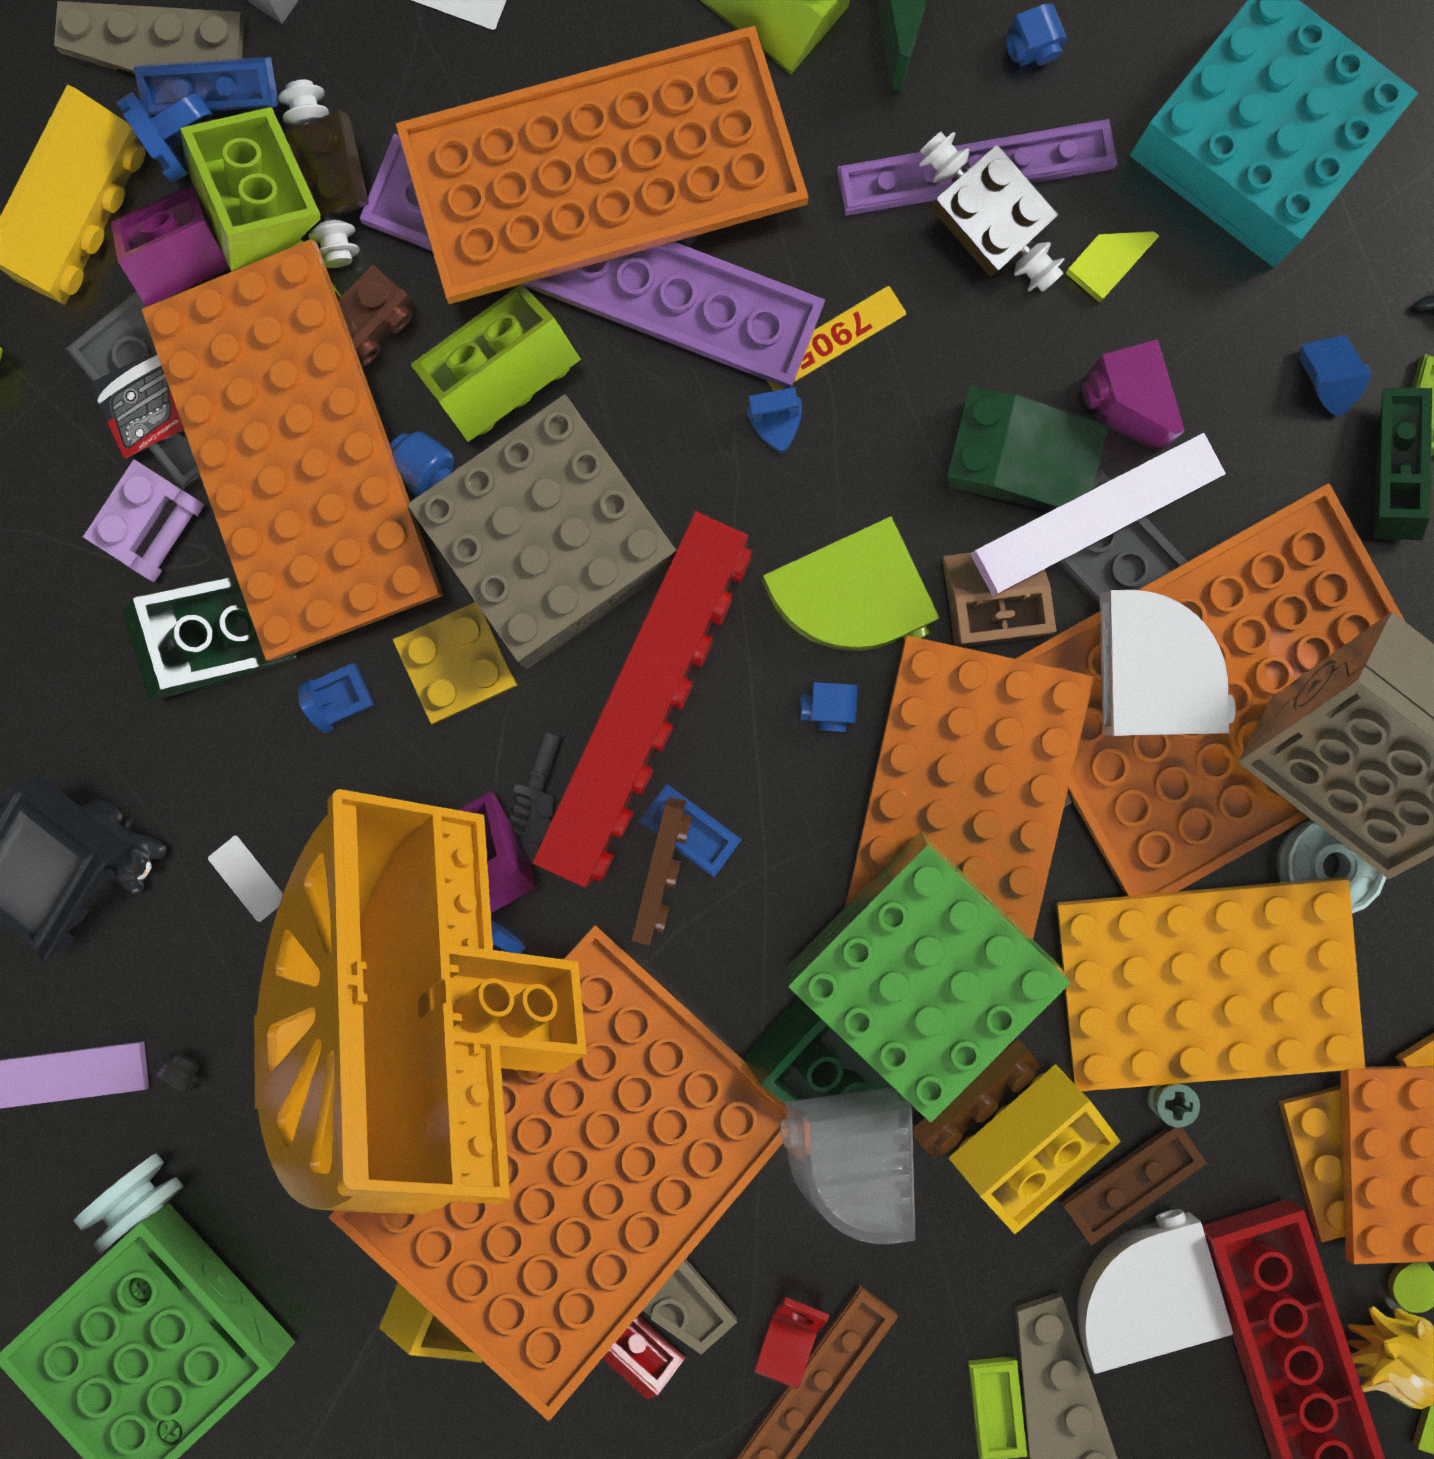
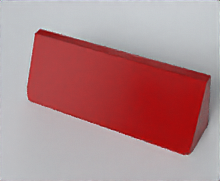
M638 1315L602 1359L643 1397L650 1399L661 1392L686 1357Z

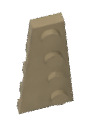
M58 1L54 46L61 54L109 69H121L134 73L133 67L138 65L240 59L243 53L245 19L241 12Z
M686 1259L642 1310L651 1316V1320L700 1354H703L737 1323V1317Z
M1057 1292L1016 1306L1015 1318L1018 1353L1023 1385L1022 1400L1027 1432V1458L1117 1459L1062 1295Z

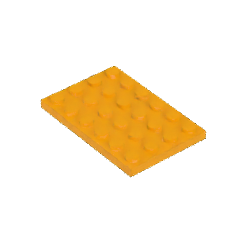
M1346 877L1056 903L1063 972L1071 982L1065 988L1073 1083L1081 1091L1343 1071L1345 1069H1365L1350 883Z

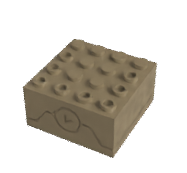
M566 394L407 504L517 662L527 670L666 573L677 552Z
M1393 612L1387 614L1272 696L1238 760L1240 765L1388 879L1434 856V644Z

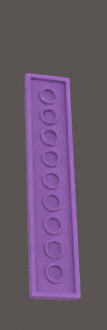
M394 134L368 196L369 204L364 206L360 220L366 226L432 251L400 137ZM677 242L667 243L520 284L785 388H792L825 303V299Z

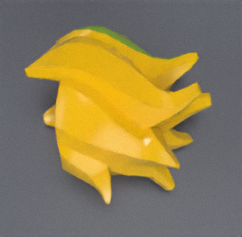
M1375 1306L1369 1308V1312L1376 1325L1348 1324L1349 1330L1367 1340H1348L1349 1346L1359 1349V1351L1351 1354L1354 1364H1358L1355 1366L1358 1376H1366L1360 1383L1363 1392L1373 1390L1384 1391L1396 1401L1409 1408L1423 1409L1434 1405V1326L1428 1320L1409 1314L1400 1308L1394 1309L1395 1318H1390L1383 1315Z

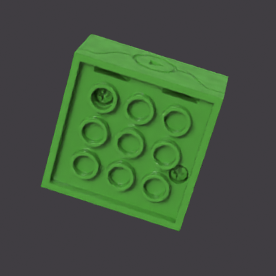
M921 831L788 965V987L930 1123L1071 983L1058 963Z
M168 1202L157 1212L152 1213L139 1222L0 1352V1367L83 1459H178L276 1367L294 1345L295 1341Z

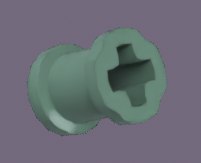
M1181 1083L1155 1085L1150 1087L1148 1091V1107L1154 1112L1156 1117L1170 1126L1177 1128L1186 1127L1193 1123L1199 1115V1098L1195 1091ZM1175 1095L1182 1099L1181 1105H1173L1172 1110L1165 1107L1166 1100H1173Z

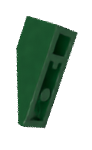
M1383 387L1374 493L1373 539L1422 540L1430 520L1432 388Z

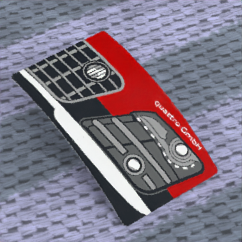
M157 352L131 362L91 383L92 390L124 458H128L184 430Z

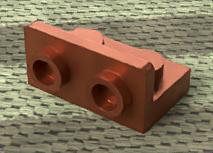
M373 264L338 300L362 367L367 366L376 358L381 349L379 344L391 332L394 334L400 332L410 322L413 316L411 311L416 307L409 294L403 289H399Z

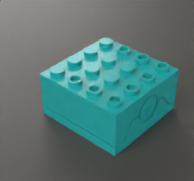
M1248 0L1152 119L1130 156L1274 268L1304 238L1417 96L1418 92L1301 1Z

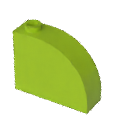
M891 516L765 574L762 579L769 598L781 617L800 635L831 649L864 651L883 647L902 638L905 640L906 635L925 638L932 634L930 625L939 619L936 609Z

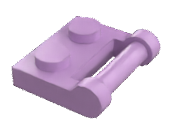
M133 460L83 538L123 562L140 575L155 582L162 572L159 566L193 514L198 516L205 504L141 463ZM170 499L177 503L176 507L143 557L135 553L168 501Z

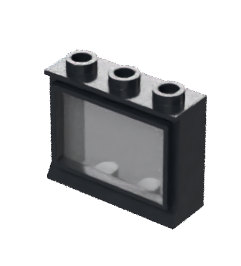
M40 775L24 785L19 783L12 785L0 799V807L2 808L0 811V923L33 948L41 962L45 963L72 943L75 937L67 931L79 924L89 912L82 903L106 884L109 877L102 873L103 868L125 854L130 845Z

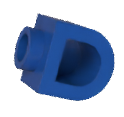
M1051 3L1043 4L1017 14L1006 33L1008 53L1014 62H1019L1020 67L1036 61L1037 65H1044L1057 59L1063 53L1061 47L1068 41L1056 9Z
M810 683L809 692H801L799 719L818 721V731L846 732L847 723H856L858 685Z

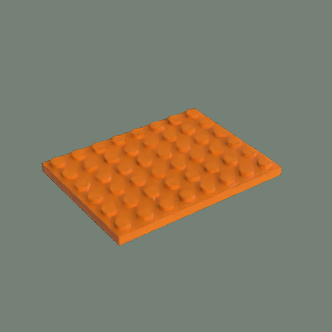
M1329 483L1316 488L1136 589L1164 595L1181 603L1195 613L1215 637L1225 660L1228 677V695H1232L1235 701V718L1233 723H1229V733L1103 735L1100 610L1014 658L1095 676L1068 794L1125 896L1178 892L1309 818L1240 765L1238 760L1272 696L1390 612L1395 613L1404 620Z
M596 925L564 959L579 962L587 1055L558 1073L501 1068L510 1198L500 1204L452 1201L437 1210L423 1214L334 1211L328 1217L548 1422L804 1119L764 1088L744 1060Z

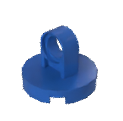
M133 92L118 100L116 103L124 112V117L151 157L155 158V160L158 159L164 168L163 173L167 179L174 184L188 175L187 170L172 146L182 141L180 128L211 120L213 114L201 96L197 93L191 94L153 118Z

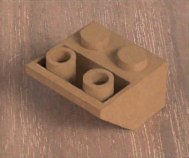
M971 553L942 557L954 646L966 648L1045 638L1056 632L1051 588L1045 569L992 596L970 555Z

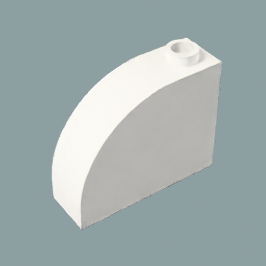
M1111 590L1100 593L1103 735L1229 733V723H1233L1235 718V701L1232 695H1228L1227 670L1221 649L1205 623L1189 608L1164 595L1141 590Z
M1181 1209L1165 1211L1156 1216V1222L1142 1225L1122 1234L1101 1251L1088 1269L1079 1292L1077 1327L1085 1360L1094 1374L1233 1335L1201 1221L1190 1212L1184 1213Z

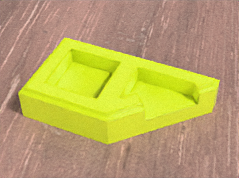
M1154 231L1099 234L1068 268L1066 274L1101 303L1157 240L1159 235Z

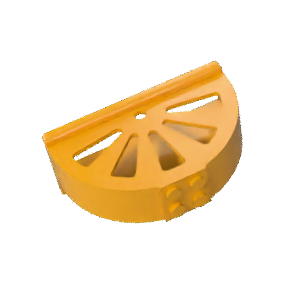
M338 789L327 799L328 814L305 845L284 890L268 943L260 984L257 1014L254 1015L255 1109H258L261 1131L271 1165L287 1193L298 1203L312 1209L423 1214L437 1210L452 1201L500 1204L510 1198L501 1068L558 1073L587 1055L579 962L493 950L484 815Z

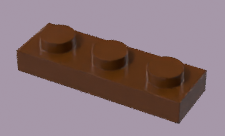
M669 796L666 801L632 937L633 942L650 946L654 931L664 932L670 906L661 904L665 887L675 888L681 861L673 859L676 843L686 844L692 816L684 814L686 800Z
M1017 1039L999 1054L931 1123L924 1118L910 1130V1133L932 1158L939 1153L949 1152L958 1145L962 1139V1133L975 1122L980 1123L990 1118L996 1112L999 1106L998 1103L1011 1091L1017 1092L1025 1088L1034 1078V1072L1040 1068V1065L1025 1045Z
M1169 1125L1060 1203L1084 1238L1092 1246L1202 1168L1207 1162L1182 1127L1177 1128Z

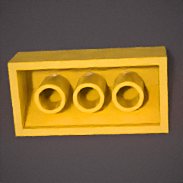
M70 85L66 86L0 216V270L16 282L64 305L69 296L75 294L80 288L84 276L83 269L90 255L96 253L104 239L103 229L111 213H115L121 207L125 196L124 187L132 172H136L141 167L146 152L144 145L129 123Z

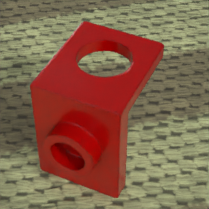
M784 1297L772 1313L754 1372L798 1389L805 1373L816 1334L828 1322L829 1314ZM795 1313L802 1314V1315H804V1316H807L808 1318L802 1317V1316L797 1315V1314H795Z

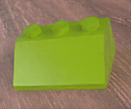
M700 0L735 30L755 25L763 53L790 75L840 18L850 3V0Z
M272 107L180 128L185 166L231 272L291 248L320 220V212Z
M518 285L410 365L451 421L469 442L477 435L485 434L491 430L496 421L514 408L528 403L533 394L548 383L565 376L570 367L581 359L555 318L524 286Z

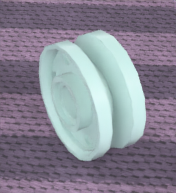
M1310 818L1295 825L1284 836L1277 852V875L1280 883L1346 877L1349 879L1352 914L1365 909L1380 894L1387 878ZM1334 853L1339 860V868L1334 876L1328 877L1323 870V863L1329 854Z
M157 1153L122 1176L73 1220L81 1231L101 1220L105 1222L108 1226L107 1229L94 1243V1247L101 1255L117 1244L139 1222L161 1209L166 1202L183 1188V1185L176 1177L156 1188L150 1182L164 1163Z

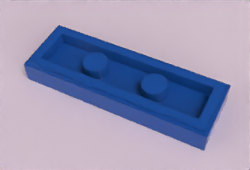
M271 57L146 64L133 67L140 102L150 115L159 114L179 100L196 93L201 96L210 111L268 108L279 105Z

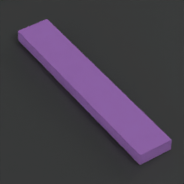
M1109 119L954 146L958 151L966 148L970 149L967 163L960 168L962 170L965 166L970 169L995 145H998L1030 183L1115 169L1118 164ZM921 152L837 167L845 216L934 201L953 184L951 179L954 175L946 182L934 183L933 179L936 169L931 164L919 166L925 159Z

